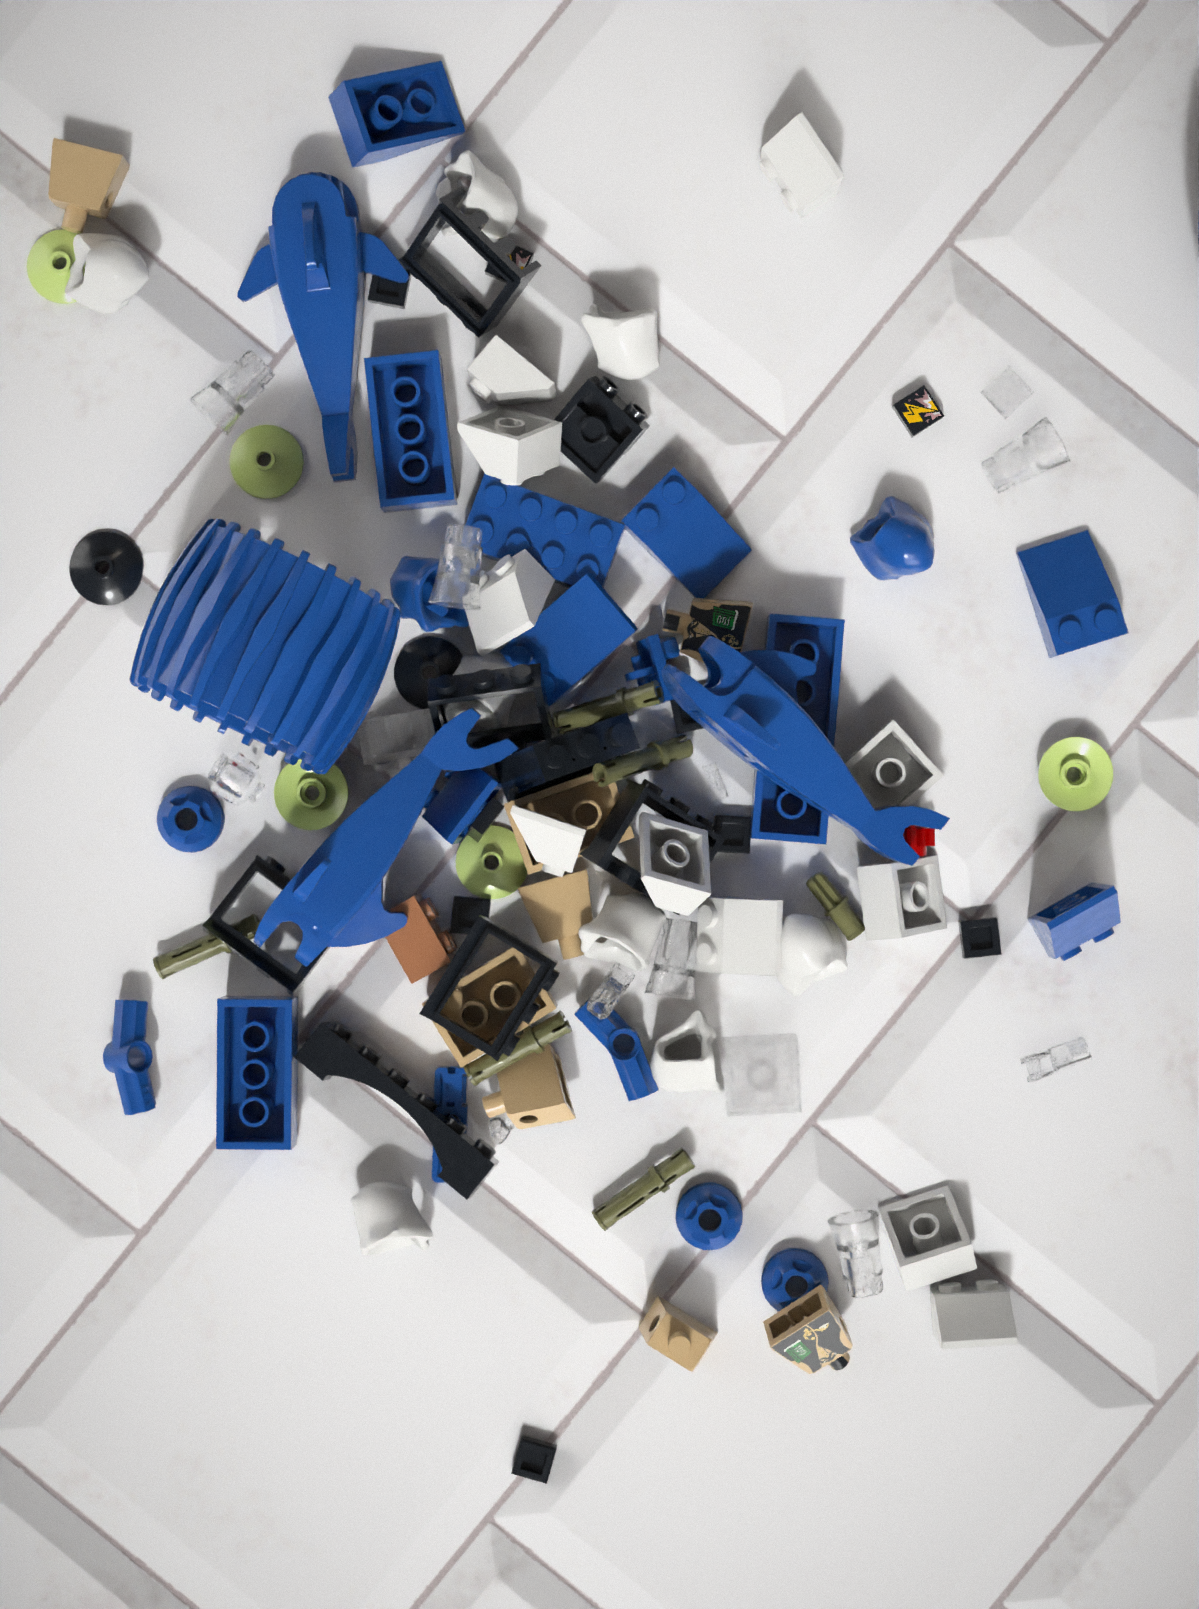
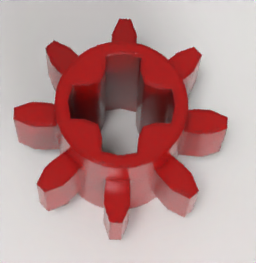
M910 825L905 828L903 833L905 841L919 856H927V846H935V829Z

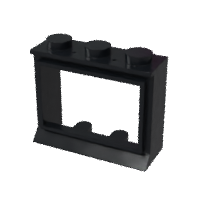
M459 187L439 199V205L399 261L409 269L413 277L420 280L436 296L441 304L449 308L468 330L472 331L479 338L498 326L542 265L536 260L525 268L520 269L508 257L516 247L515 242L511 238L503 237L494 243L481 231L489 220L484 212L476 211L466 216L457 207L466 193L462 187ZM445 222L508 282L488 310L427 251Z
M541 663L530 665L518 664L514 667L494 670L482 669L473 673L442 675L438 678L428 679V706L435 733L448 722L444 704L534 691L541 723L469 732L468 743L474 748H480L509 738L520 748L513 752L516 753L525 749L527 742L554 738L555 730L542 676Z
M627 713L531 745L493 765L506 800L510 802L592 773L595 764L612 760L639 749L640 746Z
M627 778L626 782L628 784L592 843L579 855L651 899L641 880V873L612 855L642 804L666 819L707 830L710 863L725 839L713 831L716 824L699 814L696 815L695 819L689 816L687 813L690 807L672 796L668 801L662 798L660 795L664 790L646 779L639 784Z
M257 855L210 918L202 925L203 931L208 935L213 934L225 943L227 948L238 956L241 955L256 966L257 970L267 978L271 977L286 988L287 993L293 997L330 947H326L307 967L302 965L295 974L222 920L257 873L281 890L290 882L291 879L283 874L286 869L270 856L264 860Z
M481 914L419 1014L439 1024L493 1057L496 1061L499 1060L502 1054L509 1057L521 1038L515 1034L521 1022L524 1021L530 1024L540 1007V1004L535 1002L538 994L542 989L549 992L558 978L560 972L554 969L558 961ZM489 933L540 964L539 969L493 1044L441 1013Z

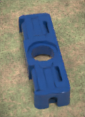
M439 1066L435 1071L434 1100L439 1104L436 1110L444 1116L447 1114L456 1115L468 1128V1105H463V1103H466L467 1076H464L466 1074L464 1067ZM433 1147L432 1180L437 1183H444L438 1177L442 1167Z

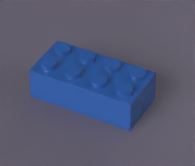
M439 350L364 358L380 508L384 513L458 505L443 365Z
M484 473L458 543L462 549L497 562L506 555L512 557L526 549L555 579L554 583L570 588L586 573L590 572L604 588L625 531L624 524L518 485L503 484L500 481L501 479Z
M223 996L217 999L216 1149L292 1150L297 1145L298 1060L294 1057L298 1053V996Z

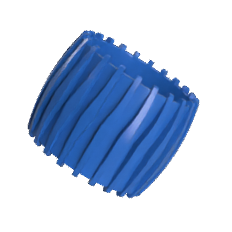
M209 519L182 551L157 593L140 635L129 681L143 693H148L152 689L151 697L157 701H162L165 696L172 699L170 708L175 711H180L183 706L195 711L192 719L199 723L202 722L204 717L219 723L217 732L223 735L227 728H230L244 735L241 743L250 746L253 740H256L266 745L264 753L273 757L277 751H281L286 754L284 758L286 763L295 765L300 759L302 760L300 765L302 769L306 771L312 770L316 774H325L356 734L378 693L396 642L401 612L389 599H383L380 603L381 594L377 590L371 588L367 594L359 590L361 581L356 577L352 576L346 582L335 576L336 566L328 563L325 570L307 562L310 553L302 550L300 556L297 557L282 550L284 547L283 540L275 538L270 545L259 540L261 536L259 530L251 528L245 535L240 533L241 526L238 523L229 522L226 526V522L223 519Z

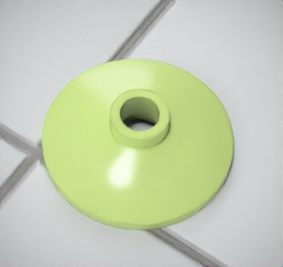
M64 229L51 231L35 242L28 255L27 273L34 289L45 299L55 303L69 304L77 302L65 293V288L70 278V267L76 260L73 241L77 233ZM66 258V266L60 270L56 269V260ZM85 264L83 266V276L85 273Z
M259 425L248 429L239 436L230 453V470L234 480L246 493L257 498L272 499L286 494L297 484L303 471L304 459L299 443L288 431L274 425ZM264 453L270 454V464L260 466L258 463L259 456Z
M1069 737L1054 743L1044 753L1039 764L1038 780L1042 792L1051 803L1064 810L1083 811L1096 806L1107 796L1113 782V766L1106 751L1096 742L1083 737ZM1071 767H1075L1079 771V778L1074 782L1070 781L1067 777V771Z
M300 759L295 765L287 764L279 773L274 786V800L281 816L291 825L304 830H318L333 824L342 815L348 802V784L342 771L333 764L327 773L316 774L312 770L306 771L300 766L302 760ZM310 786H315L319 790V797L316 800H310L306 796V791Z
M491 825L479 842L467 835L461 842L456 854V871L460 881L471 893L482 898L499 899L512 894L523 884L528 874L513 831L505 827ZM490 855L496 856L499 860V865L494 870H490L485 866V859Z

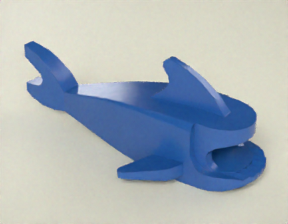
M309 172L290 179L277 193L272 207V225L268 227L270 244L262 247L255 254L237 292V297L242 302H247L278 284L293 335L322 415L323 437L330 475L333 482L356 480L358 460L356 432L352 415L363 323L365 273L398 283H406L409 280V275L383 241L374 235L362 232L359 207L349 187L343 181L330 174Z
M708 636L698 648L708 671V678L704 685H701L690 675L680 671L677 667H673L671 664L667 663L661 671L662 678L669 693L679 706L697 723L763 776L851 829L863 843L876 853L893 861L913 866L920 856L905 841L903 836L905 828L910 825L941 830L950 818L931 809L916 806L897 805L873 808L833 745L799 705L796 692L797 681L803 676L815 674L817 669L814 662L795 654L776 650L738 652L721 640Z
M473 707L448 721L432 736L423 751L357 808L314 852L264 914L257 928L254 943L261 947L282 922H294L299 925L303 932L302 942L294 958L307 967L326 947H350L367 944L387 937L404 927L408 922V916L404 912H391L385 908L383 902V878L411 834L441 771H463L483 768L500 762L520 748L509 738L480 748L470 746L467 740L468 734L481 717V714Z

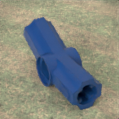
M596 992L574 1015L610 1053L629 1102L658 1091L659 1088L653 1079L639 1034ZM619 1034L630 1035L634 1039V1047L626 1053L617 1051L613 1046L615 1037Z
M115 1000L113 1037L103 1052L105 1068L115 1074L125 1115H135L156 1108V1100L148 1072L153 1055L150 1045L145 1042L147 1001Z

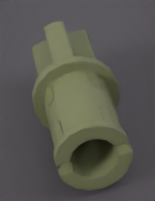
M818 872L808 879L806 886L825 909L823 914L826 917H831L848 941L855 939L865 931L862 920L848 904L849 898L847 896L842 897L823 872Z

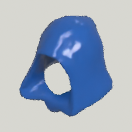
M894 496L887 497L883 501L877 516L867 520L863 528L850 537V544L853 546L862 564L878 580H897L902 576L926 571L932 566L935 554L934 533L928 520L911 505ZM883 523H885V524L880 528V530L874 535L876 529H877L880 525H882Z
M412 556L402 557L390 578L391 596L399 607L401 619L415 620L425 632H432L439 628H452L454 625L464 628L469 626L463 605L468 593L470 578L467 565L457 561L455 557L441 559Z

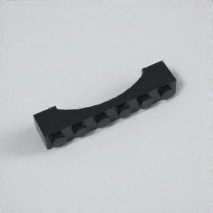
M335 1021L333 1024L331 1022H322L294 1058L322 1081L329 1080L332 1076L352 1079L378 1090L396 1102L417 1122L434 1147L442 1167L438 1177L466 1200L471 1198L500 1162L494 1157L495 1149L480 1138L475 1142L465 1133L468 1128L450 1114L446 1118L438 1112L436 1108L439 1104L431 1096L423 1091L418 1095L407 1085L410 1080L396 1068H392L389 1071L380 1064L379 1061L382 1057L368 1045L364 1044L360 1047L350 1038L353 1033L338 1021Z

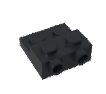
M597 376L587 379L554 419L555 421L562 422L560 452L595 484L599 483L618 460L633 447L650 427L644 421L647 417L646 412L632 401L627 405L617 395L620 392L619 387L605 376L601 379Z

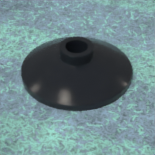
M98 532L84 538L74 549L69 564L70 578L77 592L86 600L98 605H115L130 598L138 589L143 577V560L137 547L126 537L114 532ZM105 560L109 563V570L105 574H100L97 569L98 564Z
M432 636L422 637L409 643L398 655L394 666V680L400 695L411 705L423 710H429L428 680L423 676L424 668L434 666L437 671L434 678L442 675H453L463 658L460 650L451 642Z

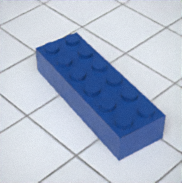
M770 613L767 616L764 650H776L795 654L816 664L817 671L814 675L803 676L797 681L796 692L798 702L834 747L845 619ZM755 770L749 838L826 845L829 816Z

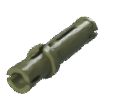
M657 680L630 689L622 687L616 689V693L554 712V725L556 728H559V734H565L566 732L624 713L632 716L634 715L633 711L663 703V691L661 686L657 687L659 686Z
M683 734L668 741L661 742L656 740L650 742L644 749L595 764L592 770L595 782L599 781V786L605 787L613 782L641 774L648 770L654 769L659 771L668 767L667 764L691 757L693 754V744L690 739L684 741L688 736Z
M253 913L240 921L230 924V926L249 940H252L255 937L260 920ZM210 934L154 957L153 964L159 977L165 979L222 952L229 954L232 951L227 948L225 943L213 934Z
M560 1010L557 1014L534 1027L529 1025L524 1028L523 1033L518 1035L521 1038L509 1057L502 1054L499 1060L496 1061L493 1057L485 1054L466 1064L464 1070L467 1077L472 1076L470 1082L477 1086L480 1082L531 1053L539 1054L543 1052L544 1046L567 1033H571V1025L568 1020L564 1021V1013Z
M681 1147L657 1166L653 1164L648 1167L646 1174L594 1209L592 1214L599 1226L606 1231L660 1191L663 1193L668 1191L670 1184L696 1166L688 1153Z

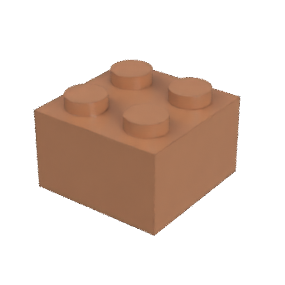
M417 894L389 910L391 912H404L408 916V922L404 927L385 938L411 984L452 961L455 956L454 951L458 949L457 944L448 929L442 932L435 919L440 915L430 897L423 899L421 894Z

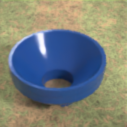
M199 786L179 787L171 791L159 805L157 812L158 831L167 844L176 850L190 853L203 851L211 847L218 840L224 828L225 815L219 799L205 788ZM184 808L194 810L198 818L196 826L188 831L181 829L176 821L177 814Z
M704 1182L692 1186L682 1195L676 1207L675 1219L681 1236L689 1244L702 1250H716L727 1246L735 1239L742 1225L743 1213L737 1196L729 1188L715 1182ZM706 1209H713L721 1216L720 1225L714 1230H705L698 1222L700 1214Z
M787 1248L777 1252L768 1260L762 1271L761 1286L763 1294L768 1303L778 1312L819 1285H822L826 1292L828 1291V1274L824 1264L815 1254L805 1249ZM801 1276L807 1281V1290L803 1295L795 1297L786 1292L785 1285L790 1277Z

